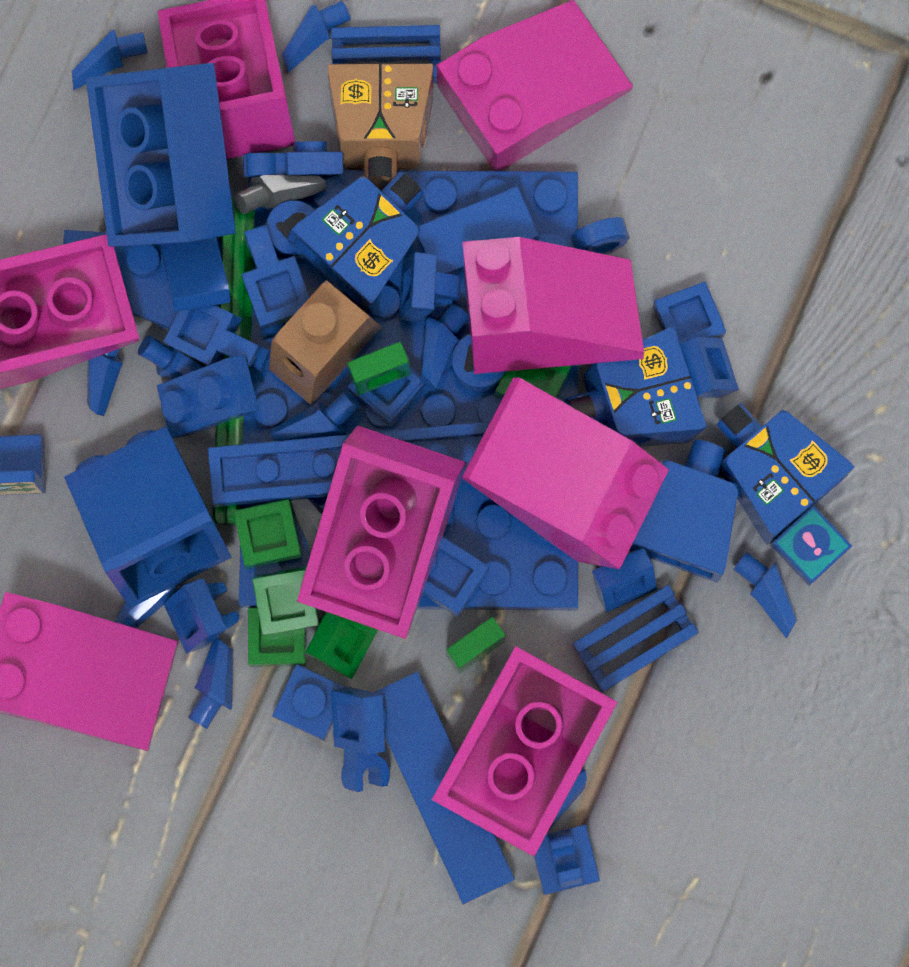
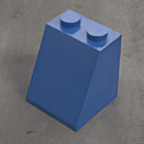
M166 426L157 431L146 430L129 439L126 446L106 456H92L82 461L76 467V471L64 476L103 569L130 608L232 558Z

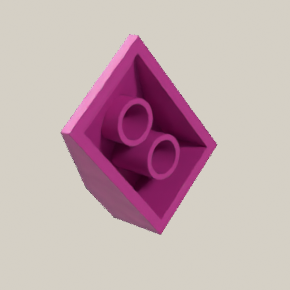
M207 0L157 11L167 68L214 63L226 159L246 155V153H260L294 146L295 138L265 0Z
M574 0L485 35L437 65L438 89L493 171H503L633 89L632 84Z
M107 234L0 259V389L34 381L139 341V335L114 247H108Z
M522 237L462 242L464 281L474 374L644 359L631 260Z
M513 378L462 478L575 561L620 569L669 469L630 439L525 380Z
M357 426L342 445L297 602L406 639L450 517L466 462Z
M5 592L0 607V713L149 752L179 642L63 606Z
M515 646L432 800L526 853L535 856L618 702Z

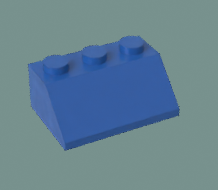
M214 63L85 77L108 247L192 242L235 234Z

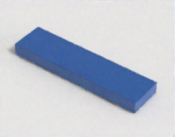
M418 671L375 691L374 693L383 694V707L387 717V725L384 731L385 738L462 904L464 905L514 881L515 878L494 834L432 800L456 753Z

